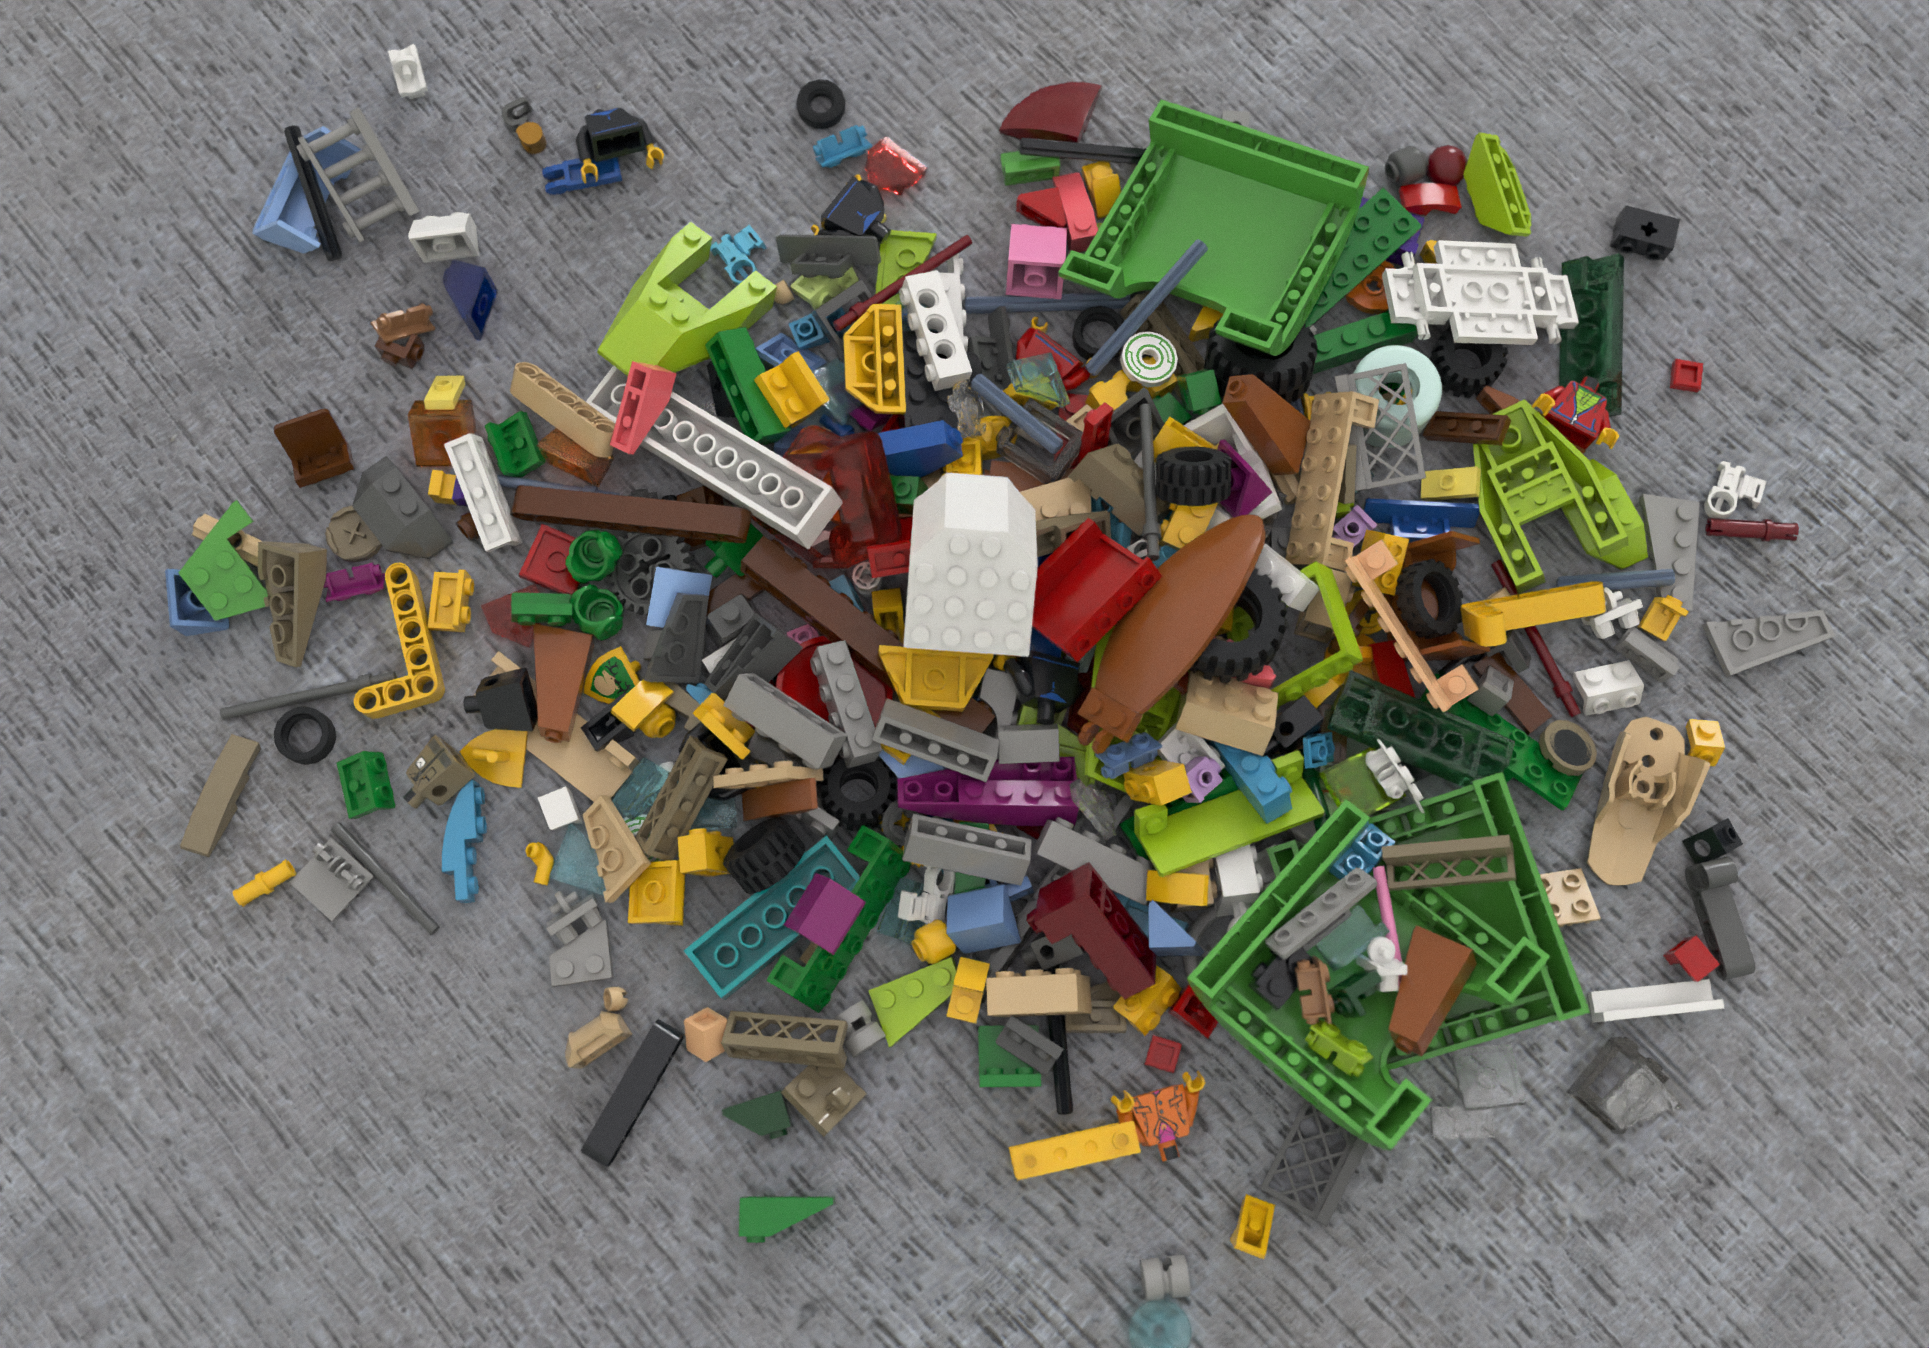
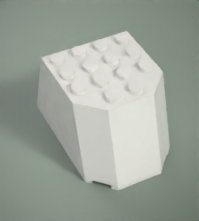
M946 472L939 481L914 499L904 648L1029 657L1037 575L1035 508L1028 503L1008 477Z

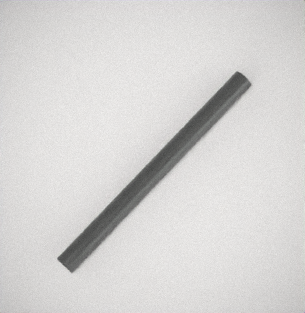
M340 822L331 828L335 836L430 935L440 928Z

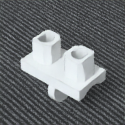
M415 44L409 45L402 50L388 51L401 98L407 96L409 99L423 97L428 88Z
M1605 587L1606 612L1581 617L1583 625L1591 626L1596 638L1604 639L1615 634L1611 622L1615 618H1618L1622 629L1639 625L1637 609L1642 608L1643 605L1641 599L1632 601L1630 598H1626L1616 602L1623 598L1620 591L1612 593L1609 588Z
M1381 936L1374 938L1369 943L1367 948L1369 957L1356 954V964L1365 970H1377L1383 980L1376 985V989L1380 992L1398 991V975H1407V965L1394 958L1395 945L1388 938Z

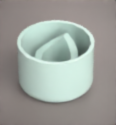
M1389 345L1370 352L1360 361L1353 374L1406 363L1412 389L1418 433L1420 434L1436 412L1441 401L1442 383L1436 367L1424 354L1407 346ZM1401 371L1389 373L1382 384L1389 382L1402 384ZM1383 375L1373 376V378L1379 381ZM1369 378L1355 380L1357 392L1369 396L1376 386V383ZM1377 390L1373 398L1379 399L1378 406L1384 410L1389 402ZM1392 404L1387 412L1401 421L1408 412L1407 404ZM1377 410L1376 420L1382 413L1379 410ZM1385 415L1375 430L1389 438L1398 426V423ZM1408 417L1404 424L1411 428L1410 419ZM1402 426L1392 441L1399 446H1403L1413 440L1412 432ZM1363 428L1364 434L1366 436L1369 429ZM1373 432L1366 443L1382 448L1386 440ZM1389 444L1387 448H1394L1395 446Z

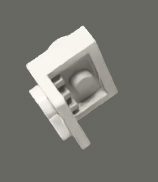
M1630 660L1574 672L1572 679L1584 699L1582 711L1585 716L1638 705L1644 688V683Z
M1176 723L1158 740L1162 744V748L1158 749L1157 752L1163 761L1181 763L1185 766L1195 757L1207 756V758L1214 759L1220 765L1221 770L1225 767L1220 760L1219 752L1214 747L1208 745L1202 737L1176 730Z

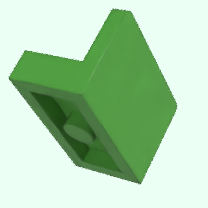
M1019 151L1002 153L1000 155L1005 186L1051 180L1053 177L1059 176L1060 173L1059 158L1021 155Z

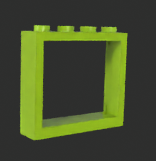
M1317 561L1303 568L1300 572L1319 586L1340 651L1271 689V691L1278 693L1277 711L1280 706L1289 701L1300 699L1305 692L1314 687H1321L1327 684L1329 679L1352 670L1354 665L1363 661L1333 571ZM1241 607L1234 610L1232 631L1226 633L1227 638L1232 639L1234 642L1247 639L1249 637L1248 630L1254 627L1251 617Z

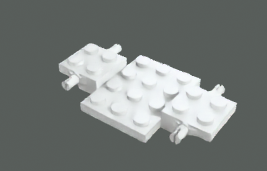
M1438 240L1434 246L1437 264L1417 263L1415 265L1413 253L1406 252L1401 256L1404 268L1385 269L1382 274L1391 323L1416 325L1419 340L1430 338L1428 324L1444 325L1449 319L1454 343L1533 345L1538 340L1536 328H1543L1547 330L1549 343L1557 344L1561 341L1558 328L1574 329L1579 323L1568 277L1566 275L1548 273L1547 268H1543L1542 258L1540 257L1539 259L1536 257L1530 260L1531 267H1521L1516 244Z

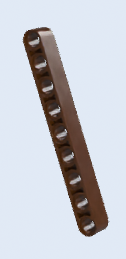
M522 485L516 488L510 513L515 518L532 522L731 543H746L752 518V512L740 507Z

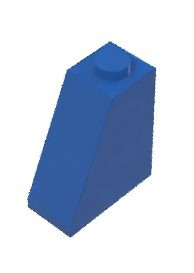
M944 420L876 433L870 436L872 459L894 476L922 478L963 457L961 446L963 438L961 433Z

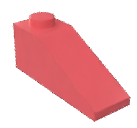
M1077 172L1053 177L1054 188H1059L1066 217L1069 252L1071 250L1084 252L1094 239L1098 228L1081 175Z
M632 361L610 446L633 455L668 404L677 373L657 365Z

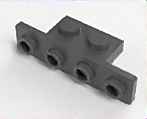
M779 234L776 237L780 261L782 263H790L792 274L803 275L806 278L818 275H828L832 279L840 278L853 265H878L881 262L878 241L875 236Z
M999 306L988 316L990 337L971 336L968 339V352L977 354L981 363L982 375L998 388L1004 390L1009 384L1016 383L1017 371L1014 368V348L1009 333L1010 320L1007 316L1006 307Z

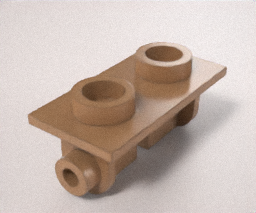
M423 303L408 308L406 313L402 310L388 314L382 313L377 320L370 323L384 343L410 337L412 333L418 335L435 330V327L429 320V316L433 315L430 305Z
M1312 956L1313 964H1310V960L1297 961L1298 967H1295L1298 990L1310 989L1311 994L1299 996L1302 1018L1306 1019V1024L1319 1023L1318 1018L1320 1017L1328 1024H1332L1330 1013H1334L1335 1010L1332 996L1327 994L1326 983L1330 982L1326 963L1323 964L1316 956Z

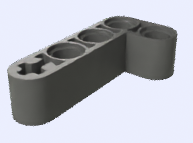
M1723 857L1687 867L1685 869L1686 882L1708 949L1720 964L1715 968L1717 975L1721 980L1725 981L1753 974L1755 972L1754 958L1729 886L1738 881V871L1734 861L1730 857Z

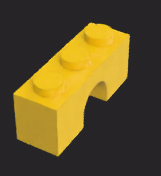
M1146 356L1142 358L1146 364L1153 365L1156 363L1154 357ZM1121 369L1113 375L1111 380L1105 383L1099 381L1089 389L1090 393L1085 404L1096 410L1106 402L1115 410L1128 400L1127 392H1139L1143 388L1148 390L1153 400L1158 395L1163 397L1168 392L1172 393L1178 382L1177 377L1173 373L1164 384L1155 387L1141 386L1142 384L1137 381L1134 383Z

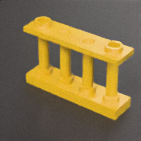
M1134 1121L1121 1124L1116 1122L1008 1147L1014 1175L1017 1180L1141 1153Z

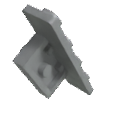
M1355 868L1265 940L1267 947L1283 959H1287L1300 947L1307 952L1352 916L1349 908L1378 886L1376 879L1362 869Z

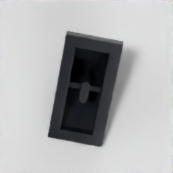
M628 692L621 694L581 727L595 751L599 752L605 749L612 739L619 743L634 736L636 730L633 732L611 713V709Z

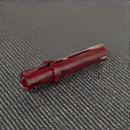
M1708 518L1707 523L1710 524L1705 526L1707 536L1759 538L1763 542H1769L1771 539L1796 541L1797 536H1793V534H1799L1797 523L1772 522L1771 519L1747 521Z

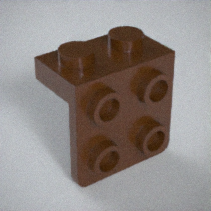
M323 408L274 426V434L292 461L294 479L299 488L354 470L351 448L328 409Z

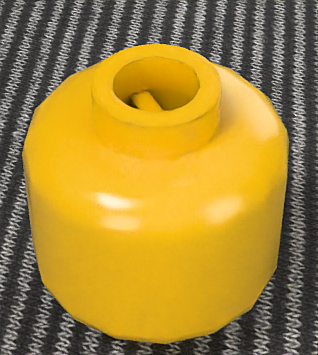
M664 703L655 714L651 713L638 728L649 738H663L670 734L675 727V710Z
M939 919L933 920L914 932V940L911 941L916 956L922 962L927 961L930 964H935L956 951V944L947 935V925Z

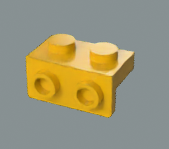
M1170 503L1168 509L1173 510L1169 520L1164 519L1161 523L1159 545L1162 547L1168 545L1176 550H1180L1193 539L1203 534L1218 503L1204 506H1183Z
M459 569L458 573L434 572L427 626L429 630L465 632L466 624H469L471 620V608L468 606L469 596H472L474 593V579L471 578L466 570Z
M1156 965L1155 984L1125 1000L1121 996L1113 1008L1125 1017L1138 1032L1146 1036L1149 1031L1157 1027L1166 1009L1176 1003L1182 988L1170 974Z

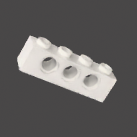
M938 270L905 276L903 286L899 290L900 300L903 306H907L909 312L908 324L911 331L915 330L917 336L916 347L918 354L924 357L927 380L929 382L932 381L935 391L966 385L971 376L972 369ZM920 304H927L930 308H925ZM929 329H935L939 333H932ZM937 354H943L948 359H942Z

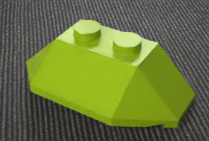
M1479 133L1475 136L1463 174L1467 184V191L1475 208V216L1479 223L1508 235L1527 237L1531 234L1532 216L1516 169L1508 153L1500 145L1501 140L1498 135Z
M1591 459L1589 461L1628 535V546L1600 557L1574 503L1567 504L1561 507L1586 554L1614 565L1619 570H1623L1648 558L1644 523L1618 476L1596 460Z

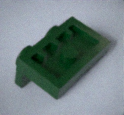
M1377 970L1358 971L1328 990L1334 1002V1010L1338 1015L1362 1017L1366 1014L1357 998L1359 997L1362 1000L1377 991L1375 985L1383 981Z

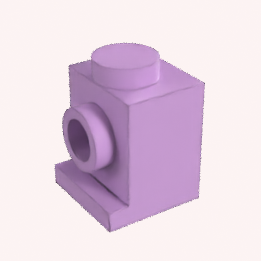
M1356 505L1350 513L1334 526L1332 537L1354 543V550L1363 542L1366 529L1374 531L1377 524ZM1350 526L1355 533L1349 532L1347 527Z
M1207 756L1195 757L1184 766L1192 793L1183 796L1186 803H1201L1204 797L1223 781L1219 775L1221 767L1214 759L1207 758Z

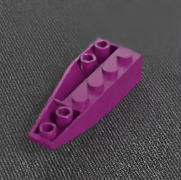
M1059 757V762L999 764V759H997L986 782L952 769L897 779L898 808L954 820L999 825L1044 826L1047 819L1056 822L1057 817L1075 826L1080 807L1075 757Z

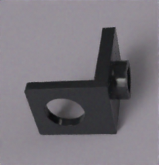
M1729 818L1682 841L1695 865L1719 858L1743 844ZM1697 840H1704L1709 844V855L1702 856L1697 853L1695 849Z

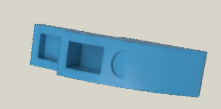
M473 779L461 788L452 806L446 825L442 849V872L454 875L455 899L461 903L475 902L474 894H478V879L476 876H473V865L477 863V854L475 847H472L471 843L483 842V834L487 833L486 818L481 813V805L485 804L484 788L480 787V784Z

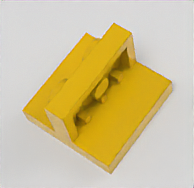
M799 351L791 354L781 364L758 375L754 379L785 429L789 426L794 428L800 425L830 400Z
M679 860L651 862L630 885L629 924L683 926L685 874L680 873Z

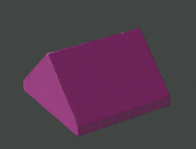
M1225 439L1220 440L1217 450L1231 457L1230 496L1220 503L1233 518L1248 515L1273 492Z
M816 873L784 926L834 955L866 902L832 879Z

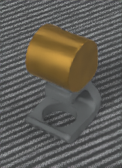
M521 97L506 104L502 108V118L509 130L517 132L526 152L539 154L544 151L547 142L541 127L535 122H529L527 116H524L533 111L529 100ZM524 105L522 109L513 112L515 108Z

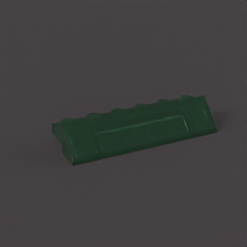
M1617 253L1597 259L1584 256L1562 262L1561 275L1568 277L1579 323L1574 329L1560 328L1559 386L1566 387L1570 381L1580 384L1584 377L1595 378L1599 382L1596 393L1606 398L1605 409L1608 411L1609 417L1622 415L1624 257Z
M1352 670L1348 672L1330 709L1332 713L1327 729L1376 750L1381 748L1377 741L1380 739L1386 749L1390 746L1393 747L1401 761L1461 787L1472 785V781L1504 772L1510 764L1515 741L1447 711L1443 713L1440 708L1434 709L1431 704Z

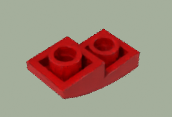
M1418 183L1404 185L1398 189L1401 204L1410 213L1427 216L1432 209L1456 214L1462 208L1457 186L1440 183Z

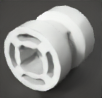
M869 562L858 564L852 573L854 588L858 594L864 597H871V591H878L882 587L881 577L872 578L870 576Z

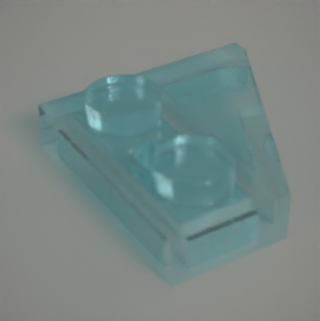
M1051 352L1014 360L1006 364L1007 371L1017 393L1026 396L1031 395L1036 400L1042 402L1046 400L1054 401L1058 408L1071 404Z
M643 757L640 764L634 768L625 784L616 793L612 802L621 814L633 821L647 807L653 805L670 772Z
M569 824L549 878L604 896L603 892L606 891L603 877L598 876L596 866L599 865L596 850L591 848L590 841L573 824Z

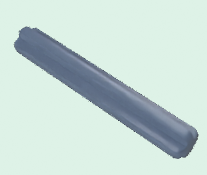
M978 374L973 378L971 387L1051 454H1056L1062 448L1063 441L984 375Z
M1673 569L1560 576L1557 579L1556 585L1561 587L1600 581L1603 582V588L1607 587L1610 590L1672 586L1675 583V572Z

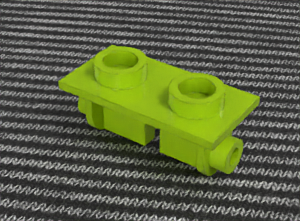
M1320 1020L1319 1023L1311 1025V1031L1305 1039L1309 1043L1308 1047L1325 1059H1329L1333 1051H1335L1338 1055L1332 1064L1349 1076L1355 1075L1359 1078L1365 1069L1362 1065L1374 1057L1367 1052V1048L1362 1043L1353 1039L1349 1040L1340 1033L1341 1030L1333 1023L1328 1024L1326 1021Z

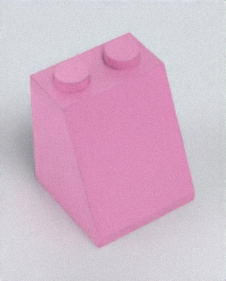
M1011 224L1006 295L1050 299L1062 298L1064 279L1059 277L1058 271L1066 260L1067 228Z

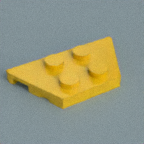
M879 645L878 648L880 659L901 704L915 709L963 712L993 659V654L885 645Z

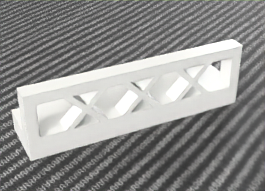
M469 433L445 443L444 446L485 551L491 552L505 545L517 546L523 543L514 518L510 515V508L483 438Z
M1709 979L1698 982L1689 981L1588 992L1593 1023L1724 1009L1723 999L1713 1000Z

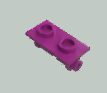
M372 562L352 567L354 575L352 578L349 577L347 569L326 573L323 587L328 588L326 602L333 600L344 601L359 594L371 595L384 589L385 573H382L380 564L374 565Z

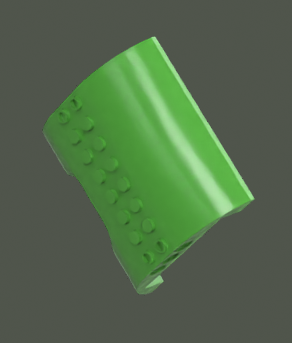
M1161 99L1148 120L1151 140L1149 146L1085 254L1071 250L1058 271L1059 277L1120 299L1134 292L1152 290L1189 247L1199 239L1208 247L1207 252L1170 294L1222 313L1223 316L1215 328V333L1218 336L1277 356L1290 346L1302 329L1342 254L1358 213L1369 167Z
M1503 772L1472 781V785L1420 801L1424 810L1423 814L1414 803L1371 817L1369 824L1372 823L1394 840V845L1509 835L1514 849L1516 880L1443 886L1440 888L1515 946L1525 936L1547 953L1550 958L1511 1005L1495 1004L1476 996L1460 993L1424 1055L1420 1056L1414 1052L1407 1054L1394 1045L1387 1056L1388 1070L1557 1020L1560 1022L1590 1013ZM1292 840L1266 849L1275 877L1282 872L1305 846L1304 843ZM1507 857L1494 858L1487 865V868L1493 873L1508 872ZM1478 859V861L1481 862V863L1485 860V859ZM1471 860L1462 861L1455 868V871L1462 876H1469L1478 866ZM1445 862V863H1447V864L1450 866L1453 862ZM1433 863L1423 873L1430 879L1439 878L1446 868L1439 863ZM1451 873L1448 877H1456V876H1454V875Z
M1345 799L1187 977V981L1199 1000L1214 1018L1244 1048L1292 1089L1348 1132L1373 1146L1391 1151L1432 1101L1430 1097L1406 1078L1399 1085L1391 1078L1387 1069V1056L1394 1047L1389 1026L1398 991L1380 992L1377 990L1362 1000L1358 997L1357 999L1366 1012L1362 1017H1344L1342 1014L1338 1015L1335 1011L1330 1013L1331 1022L1341 1030L1340 1033L1349 1040L1359 1041L1367 1048V1052L1374 1056L1372 1060L1362 1065L1365 1069L1360 1077L1357 1078L1355 1075L1349 1076L1332 1064L1338 1055L1335 1051H1333L1329 1059H1325L1308 1047L1309 1043L1305 1039L1311 1031L1310 1027L1313 1024H1306V1019L1302 1018L1299 996L1311 994L1310 989L1299 991L1297 987L1280 1010H1275L1248 986L1253 979L1250 974L1261 961L1266 963L1272 956L1265 940L1340 881L1329 871L1333 864L1351 847L1353 841L1368 827L1370 821L1368 815ZM1382 859L1376 867L1385 866L1387 877V865ZM1408 866L1394 867L1395 882L1407 881L1415 871ZM1372 870L1369 875L1374 878ZM1376 887L1349 908L1351 917L1306 952L1311 957L1316 956L1323 964L1326 963L1330 976V982L1326 983L1327 994H1330L1328 992L1329 989L1358 971H1365L1364 968L1356 964V954L1369 957L1367 948L1371 940L1380 936L1385 937ZM1440 887L1389 891L1402 963L1405 964L1412 933L1416 925L1473 950L1477 965L1460 993L1476 996L1495 1004L1511 1005L1550 958L1547 953L1525 936L1515 946ZM1322 1017L1318 1018L1319 1021H1325Z

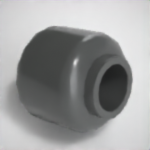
M1407 146L1389 155L1385 163L1386 176L1391 183H1395L1400 187L1417 182L1425 176L1428 158L1423 151L1420 152L1415 146Z

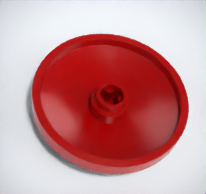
M819 636L799 644L803 649L777 674L775 687L829 722V712L826 703H823L821 699L820 685L810 665V659L816 648L832 643L826 637ZM852 659L874 727L876 728L886 699L893 700V691Z

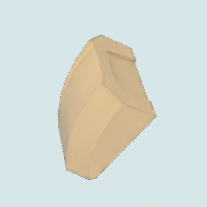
M601 1011L599 1016L575 1032H570L565 1050L567 1065L570 1068L582 1069L633 1035L621 1015Z

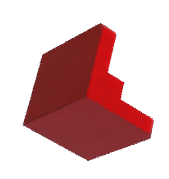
M1697 935L1684 938L1663 955L1670 965L1680 964L1694 982L1700 981L1720 965Z

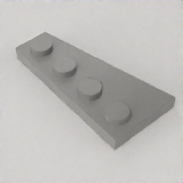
M1642 494L1639 500L1641 507L1644 509L1645 519L1643 522L1645 532H1648L1650 542L1648 549L1650 559H1653L1654 570L1673 569L1675 572V583L1672 586L1655 587L1657 597L1666 598L1667 595H1670L1683 602L1681 607L1690 613L1693 608L1700 502Z
M1823 610L1789 613L1772 617L1771 615L1743 620L1732 619L1724 622L1713 621L1702 625L1726 678L1835 637Z

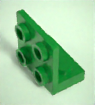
M1005 1025L979 1026V1087H1041L1040 1072L996 1044V1039ZM1028 1025L1039 1033L1038 1025Z

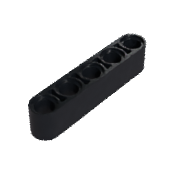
M659 1019L656 1020L581 1149L582 1154L606 1168L612 1164L685 1036L684 1033Z

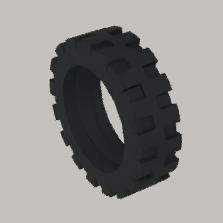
M1435 559L1421 561L1405 567L1401 571L1403 574L1399 575L1397 579L1399 585L1396 587V595H1398L1399 600H1396L1398 608H1401L1402 613L1400 615L1403 621L1408 623L1407 627L1409 630L1415 631L1418 637H1425V639L1441 637L1458 629L1457 624L1462 622L1460 606L1462 605L1463 593L1462 590L1459 591L1458 585L1460 584L1457 578L1452 576L1453 572L1449 567L1445 568L1444 563L1441 561L1435 562ZM1423 579L1431 584L1436 593L1439 607L1437 620L1428 613L1424 606L1421 592Z

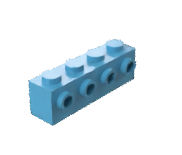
M1203 738L1208 745L1214 747L1219 752L1220 760L1225 765L1224 768L1230 773L1235 784L1266 824L1292 809L1290 793H1292L1291 786L1283 776L1279 778L1274 772L1275 767L1268 756L1262 757Z

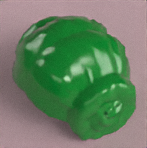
M600 530L586 531L572 541L565 565L575 581L581 584L589 581L599 582L615 571L617 561L621 558L623 551L617 538L607 531L601 532Z
M588 584L576 590L570 597L569 603L572 604V619L579 625L583 633L593 635L600 641L607 640L619 633L623 626L624 609L621 602L611 591Z

